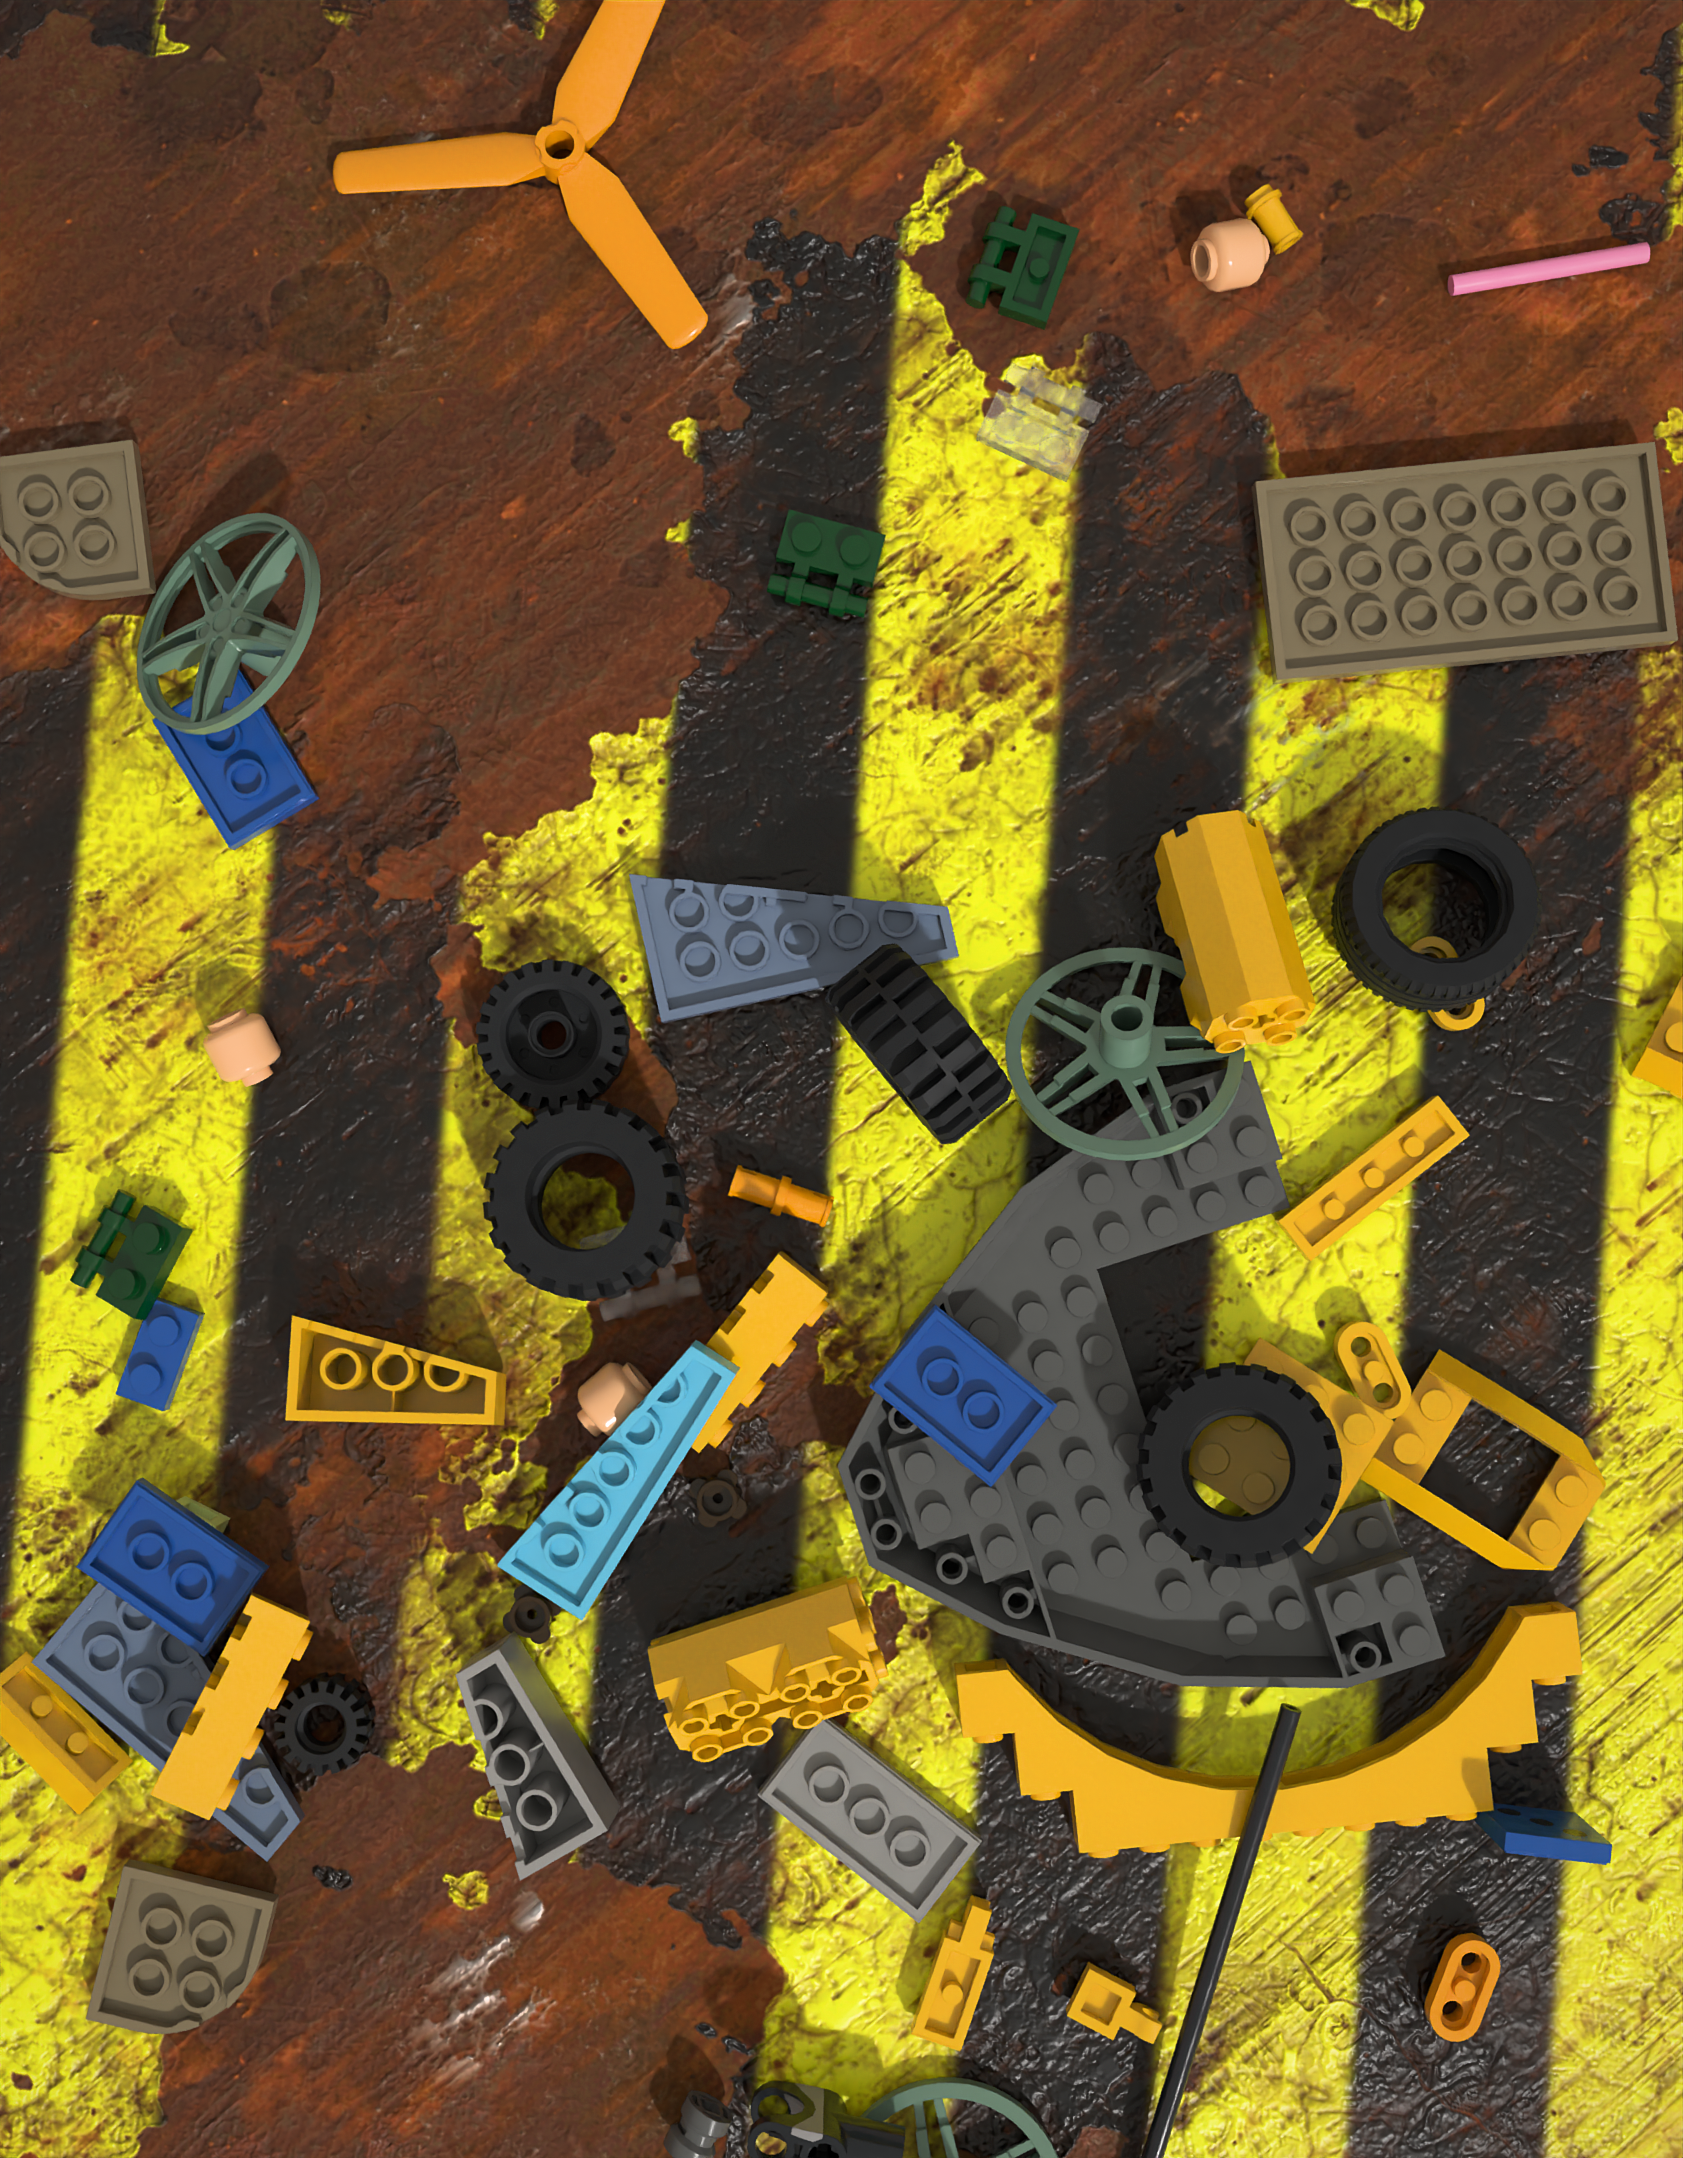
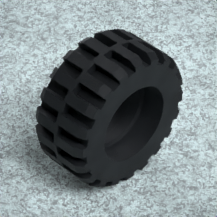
M895 943L882 945L829 988L825 1001L832 1012L885 1080L941 1144L957 1142L1008 1100L1012 1085L1004 1071L997 1064L996 1059L941 989L935 985L927 973L899 945Z
M579 1099L563 1101L562 1108L553 1110L550 1106H546L535 1111L536 1120L528 1125L521 1121L510 1131L515 1138L507 1148L501 1144L499 1145L492 1157L499 1161L494 1174L488 1172L486 1174L484 1188L490 1190V1202L483 1203L484 1219L491 1221L493 1226L489 1236L494 1247L502 1250L506 1256L503 1261L513 1272L521 1274L526 1278V1282L538 1289L561 1297L580 1301H597L598 1298L607 1297L614 1299L626 1295V1290L635 1286L641 1288L652 1280L651 1274L659 1267H666L673 1257L670 1255L674 1244L676 1241L681 1243L686 1230L682 1223L684 1214H689V1198L685 1195L684 1187L687 1184L684 1169L676 1159V1153L658 1131L640 1116L625 1107L622 1109L615 1107L608 1101L593 1099L592 1103H583ZM584 1153L602 1154L620 1163L630 1176L635 1192L633 1211L625 1228L611 1242L594 1249H576L561 1243L546 1227L542 1213L544 1190L553 1173L569 1159Z
M1235 1362L1219 1363V1367L1206 1370L1203 1367L1189 1373L1190 1377L1179 1384L1175 1382L1164 1392L1166 1395L1157 1406L1153 1405L1146 1417L1148 1421L1145 1429L1139 1436L1137 1445L1139 1459L1138 1464H1136L1137 1480L1140 1481L1143 1492L1142 1498L1147 1510L1151 1512L1161 1531L1179 1545L1182 1550L1211 1564L1234 1568H1256L1274 1564L1292 1556L1310 1543L1322 1530L1331 1516L1339 1496L1342 1482L1341 1449L1339 1448L1336 1431L1330 1418L1326 1416L1320 1407V1403L1310 1392L1307 1393L1296 1384L1295 1380L1283 1373L1280 1375L1270 1371L1265 1366L1252 1363L1251 1366L1236 1365ZM1228 1416H1248L1258 1419L1270 1426L1280 1436L1286 1446L1290 1460V1474L1287 1486L1280 1498L1271 1507L1258 1514L1231 1516L1221 1513L1205 1503L1193 1486L1189 1472V1457L1192 1446L1201 1431L1218 1419Z

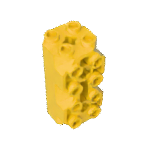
M1239 810L1198 815L1186 822L1188 828L1186 833L1176 838L1174 829L1162 835L1154 855L1161 880L1156 896L1158 909L1165 933L1174 938L1176 946L1180 949L1186 971L1180 989L1189 1022L1192 1026L1199 1029L1200 1035L1204 1039L1214 1043L1216 1052L1222 1054L1235 1052L1245 1045L1266 1042L1269 1046L1284 1045L1296 1039L1297 1032L1295 1028L1306 1024L1316 1003L1262 824L1254 818L1252 823L1249 824L1246 814Z
M846 1575L651 1640V1646L648 1647V1656L654 1687L658 1699H664L669 1713L663 1715L668 1730L679 1750L691 1751L692 1758L695 1761L709 1762L717 1759L723 1753L747 1745L756 1746L766 1743L773 1736L772 1725L779 1717L791 1718L795 1728L809 1729L818 1725L822 1720L846 1712L856 1713L867 1709L873 1703L871 1692L879 1684V1679L889 1676L882 1650L876 1642L874 1635L877 1633L869 1605L865 1602L857 1575L850 1578Z

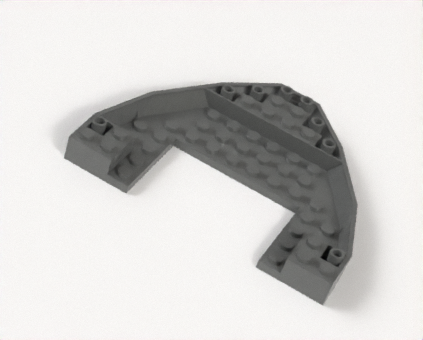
M1251 1060L1244 1062L1238 1092L1226 1114L1207 1134L1187 1147L1160 1157L1131 1161L1103 1159L1071 1150L1022 1186L905 1332L897 1349L932 1306L936 1304L1058 1405L992 1487L876 1392H874L837 1466L869 1566L999 1634L1179 1686L1349 1688L1446 1656L1414 1558L1401 1547L1386 1499L1378 1497L1340 1509L1313 1554L1305 1549H1301L1279 1562L1256 1568L1223 1567L1211 1564L1198 1557L1190 1558L1189 1553L1182 1550L1179 1545L1161 1531L1153 1515L1147 1510L1142 1498L1143 1492L1140 1481L1137 1480L1136 1464H1138L1139 1459L1137 1445L1140 1433H1143L1147 1422L1097 1270L1290 1208L1275 1162L1283 1158ZM1227 1067L1165 1087L1172 1103L1170 1108L1178 1128L1188 1124L1208 1107L1221 1088ZM1149 1093L1142 1098V1101L1159 1135H1165L1167 1132ZM1133 1106L1093 1134V1136L1124 1141L1150 1138Z

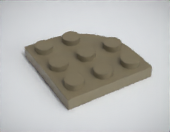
M133 440L0 457V546L9 559L41 586L70 598L108 600L156 593L139 446Z
M130 1859L123 1866L86 2019L148 2034H170L196 2028L202 2022L229 2008L247 1988L263 1960L279 1895Z

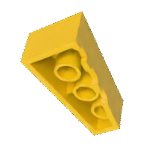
M783 1251L777 1254L705 1345L740 1367L692 1444L691 1447L698 1453L701 1452L707 1443L714 1448L720 1444L734 1426V1423L728 1419L730 1414L739 1403L743 1404L746 1408L750 1406L766 1385L760 1379L763 1373L772 1363L780 1367L798 1345L792 1337L804 1323L812 1327L830 1304L824 1299L828 1294V1287Z
M292 1315L285 1420L504 1425L507 1374Z
M252 1592L150 1795L207 1820H210L216 1807L223 1811L227 1809L240 1780L233 1778L232 1775L241 1757L251 1760L265 1731L258 1728L257 1725L267 1707L272 1710L277 1708L289 1683L282 1676L291 1658L300 1661L313 1635V1632L307 1629L310 1623L309 1617Z

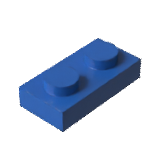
M157 1297L146 1320L142 1321L116 1395L160 1411L169 1410L205 1314Z

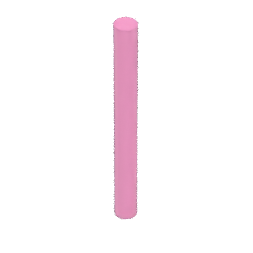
M1647 242L1450 275L1448 277V291L1450 296L1644 264L1648 263L1650 259V247Z

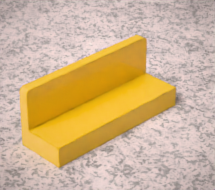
M26 1651L0 1673V1735L77 1814H81L133 1760L64 1689L32 1663L34 1658Z

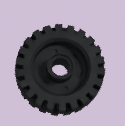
M552 959L541 960V962L536 963L530 962L522 965L520 969L506 974L503 977L504 980L498 985L495 984L490 990L487 1002H483L479 1012L481 1013L480 1022H477L476 1026L478 1055L481 1056L482 1065L486 1073L494 1081L493 1083L510 1098L539 1110L546 1106H550L553 1110L562 1108L563 1101L579 1099L583 1103H590L593 1099L604 1094L611 1087L614 1080L619 1077L629 1052L630 1027L628 1017L620 998L613 988L595 972L576 963L564 960L557 961ZM561 1022L566 1029V1040L561 1047L549 1050L542 1042V1032L548 1024Z

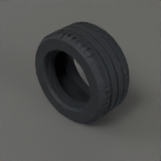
M1424 807L1417 809V811H1406L1404 815L1399 814L1392 820L1389 819L1383 822L1381 827L1378 826L1363 840L1349 860L1336 885V892L1332 900L1334 904L1331 907V914L1333 915L1331 926L1334 927L1332 933L1336 939L1337 950L1341 952L1340 957L1343 961L1347 962L1346 967L1348 970L1354 973L1353 976L1358 981L1361 980L1363 982L1362 985L1366 989L1369 988L1372 990V994L1377 997L1380 995L1384 1001L1388 1003L1391 1001L1398 1007L1406 1006V1009L1412 1011L1418 1009L1419 1012H1427L1428 1010L1439 1012L1443 1009L1445 1012L1453 1008H1462L1466 1004L1470 1005L1478 999L1487 996L1521 964L1538 935V927L1542 919L1540 917L1542 914V905L1540 904L1542 893L1539 892L1541 888L1540 883L1535 879L1537 877L1536 870L1531 867L1533 863L1529 858L1525 857L1526 852L1523 847L1517 845L1519 842L1514 838L1511 839L1505 829L1501 830L1498 828V824L1494 822L1489 823L1487 818L1484 816L1478 817L1474 812L1464 813L1463 809L1456 808V810H1452L1451 807H1443L1442 809L1430 807L1426 809ZM1435 863L1459 872L1472 883L1485 905L1487 928L1480 948L1459 958H1432L1412 951L1394 936L1383 915L1382 890L1386 879L1392 873L1412 864Z

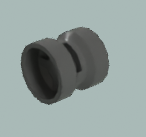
M692 2090L687 2094L681 2106L682 2117L680 2122L671 2125L663 2144L673 2158H714L716 2154L714 2142L726 2135L733 2122V2115L717 2098L702 2091Z

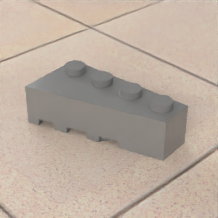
M514 1631L473 1655L457 1672L456 1678L475 1739L480 1740L487 1762L484 1768L490 1787H495L503 1812L500 1819L506 1838H511L517 1857L515 1866L521 1881L608 1831L621 1806L517 1633Z

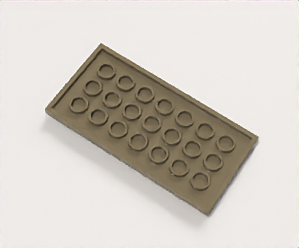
M1655 442L1255 481L1252 486L1273 684L1665 646L1678 641Z

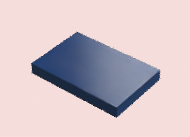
M238 669L232 695L225 698L221 714L236 707L254 692L253 687L240 669ZM193 695L172 707V709L182 716L191 718ZM263 705L238 724L206 735L185 734L169 727L157 718L152 719L228 847L232 850H236L320 799Z
M936 1304L932 1306L869 1383V1387L990 1487L993 1486L1058 1406Z
M140 1478L134 1483L76 1567L205 1657L211 1652L270 1566L144 1478Z

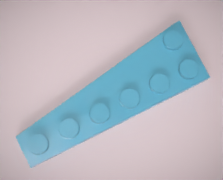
M695 1340L512 1545L497 1566L572 1615L583 1620L740 1367Z

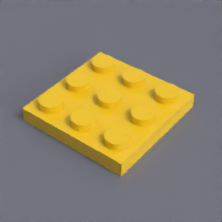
M1259 1338L1243 1365L1251 1366L1252 1363L1265 1366L1268 1370L1280 1375L1283 1373L1295 1380L1296 1384L1307 1393L1310 1392L1320 1403V1407L1326 1416L1330 1418L1336 1431L1339 1448L1341 1449L1342 1482L1333 1512L1322 1530L1303 1548L1313 1554L1395 1422L1267 1341ZM1228 1416L1214 1421L1198 1435L1190 1452L1189 1472L1190 1475L1251 1515H1255L1271 1507L1284 1492L1290 1474V1460L1285 1444L1270 1426L1248 1416Z

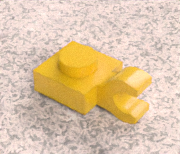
M1090 1962L1087 1963L1066 2006V2015L1111 2040H1114L1119 2028L1122 2027L1144 2041L1154 2044L1162 2027V2023L1158 2021L1160 2014L1142 2003L1132 2002L1136 1995L1135 1986Z

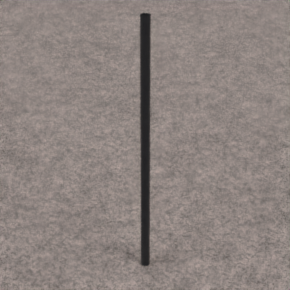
M1282 1703L1278 1712L1141 2158H1164L1302 1712L1296 1706Z

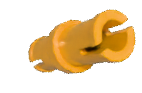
M737 1165L728 1192V1196H735L771 1208L770 1214L780 1216L781 1212L819 1224L821 1227H825L834 1201V1196L832 1195L828 1196L791 1184L792 1178L782 1175L779 1180L743 1168L741 1165Z

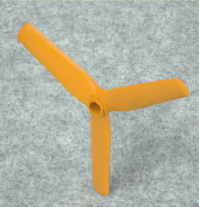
M604 0L557 86L552 124L546 127L542 126L537 135L502 132L341 152L336 156L333 164V182L338 192L342 194L509 186L545 176L552 183L560 185L571 223L669 348L678 349L687 345L703 331L707 324L708 316L620 179L587 153L615 121L666 0ZM568 149L573 151L565 159L552 158V155L558 150Z

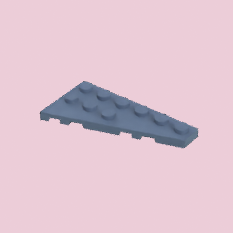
M629 874L662 1023L832 986L879 947L886 944L895 943L899 945L904 952L906 951L918 966L959 957L949 910L946 906L888 900L886 902L856 899L849 896L807 894L800 891L732 884L720 885L694 882L693 880H671Z
M100 1583L95 1585L32 1661L36 1667L160 1772L215 1667L209 1655L202 1656ZM260 1741L251 1760L241 1757L232 1775L233 1778L240 1780L227 1809L223 1811L216 1807L212 1816L268 1862L306 1815Z

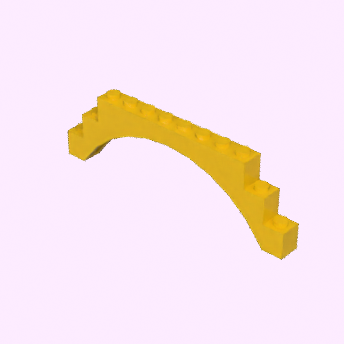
M1559 1601L1508 1606L1499 1624L1471 1667L1430 1709L1379 1743L1329 1764L1282 1773L1261 1842L1270 1840L1273 1837L1272 1833L1292 1831L1296 1836L1312 1837L1322 1834L1324 1828L1344 1826L1346 1830L1359 1832L1375 1828V1823L1395 1821L1396 1824L1401 1826H1418L1426 1823L1427 1817L1446 1816L1450 1820L1467 1821L1477 1818V1812L1494 1811L1487 1748L1490 1747V1750L1493 1752L1512 1753L1520 1751L1522 1749L1521 1744L1538 1742L1532 1679L1534 1683L1539 1685H1558L1566 1682L1565 1676L1583 1674L1576 1612ZM1004 1658L954 1663L959 1720L963 1738L972 1737L973 1742L993 1743L1002 1740L1003 1734L1012 1733L1016 1778L1021 1796L1030 1795V1798L1033 1800L1046 1801L1060 1797L1061 1791H1069L1073 1834L1079 1853L1088 1852L1090 1857L1108 1858L1117 1855L1119 1849L1139 1847V1850L1143 1852L1157 1853L1168 1850L1170 1844L1190 1842L1195 1847H1213L1219 1845L1223 1838L1241 1836L1259 1775H1208L1152 1763L1100 1741L1054 1710Z

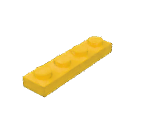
M1438 1095L1432 1096L1275 1221L1306 1260L1311 1261L1470 1135Z

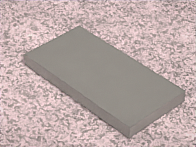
M833 1718L822 1720L815 1727L805 1729L764 1781L757 1793L761 1799L918 1923L921 1922L982 1842L980 1834Z

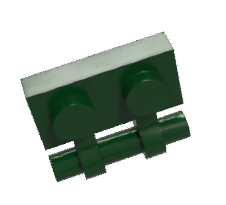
M1000 206L994 221L987 224L982 241L985 247L979 263L974 264L971 268L967 280L970 289L965 301L974 308L982 309L985 306L989 293L996 292L1002 294L1003 297L998 314L1045 330L1080 229L1032 213L1027 229L1023 231L1013 227L1017 216L1016 211L1010 207ZM1005 251L1018 253L1011 273L998 269L1003 252Z
M789 509L776 555V563L794 567L791 577L771 573L767 592L786 597L785 602L800 606L802 602L828 608L831 615L844 618L845 613L864 618L869 598L851 594L852 586L855 583L873 588L886 535ZM810 572L836 578L835 588L832 589L807 582Z
M118 1189L111 1204L104 1205L97 1217L100 1224L89 1245H82L75 1258L78 1265L70 1281L88 1289L98 1272L105 1278L96 1296L133 1319L146 1320L193 1229L160 1209L149 1205H143L137 1218H133L128 1214L137 1197L127 1191ZM121 1232L127 1237L116 1258L113 1259L107 1253L117 1234Z

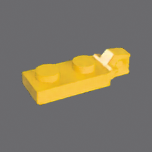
M970 1895L962 1921L950 1919L947 1930L944 1929L911 2024L912 2035L957 2051L962 2049L994 1956L993 1943L995 1934L986 1931L992 1914V1910L989 1909L991 1903L989 1900Z

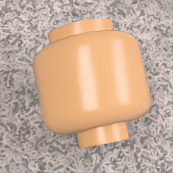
M1239 218L1212 223L1201 231L1197 241L1192 246L1190 254L1192 271L1195 277L1211 291L1223 292L1248 287L1257 282L1263 273L1264 266L1269 259V243L1265 235L1261 234L1260 229L1251 220Z
M240 1008L207 1025L210 1033L204 1038L203 1045L219 1077L223 1081L234 1082L241 1079L245 1087H248L273 1074L269 1065L279 1058L281 1051L266 1020L261 1014H247L245 1008Z
M627 1362L624 1366L618 1363H608L578 1389V1401L582 1410L577 1413V1416L584 1427L595 1437L599 1436L602 1432L610 1437L652 1390V1386L631 1363Z

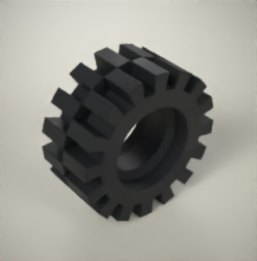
M328 1672L319 1673L313 1679L311 1677L307 1678L286 1697L287 1699L280 1705L277 1711L280 1717L274 1722V1731H280L281 1734L275 1740L277 1747L280 1749L285 1746L288 1752L283 1758L289 1764L295 1758L300 1762L297 1770L303 1773L309 1768H314V1775L323 1776L327 1770H331L332 1774L341 1771L345 1765L349 1766L355 1761L370 1742L368 1740L374 1733L376 1724L371 1723L376 1716L375 1706L369 1708L367 1704L371 1696L368 1691L361 1694L357 1690L361 1683L356 1679H353L350 1683L344 1681L346 1674L337 1672L333 1677H328ZM322 1704L330 1705L341 1713L344 1720V1730L340 1738L331 1742H323L311 1735L307 1727V1716L313 1707Z

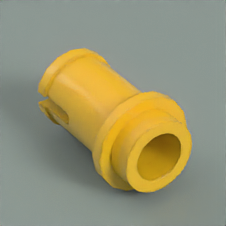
M1266 184L1245 200L1244 204L1248 209L1246 217L1249 220L1254 218L1277 255L1294 245L1303 236V232L1298 229L1280 201L1282 196L1280 189L1273 190L1270 184Z

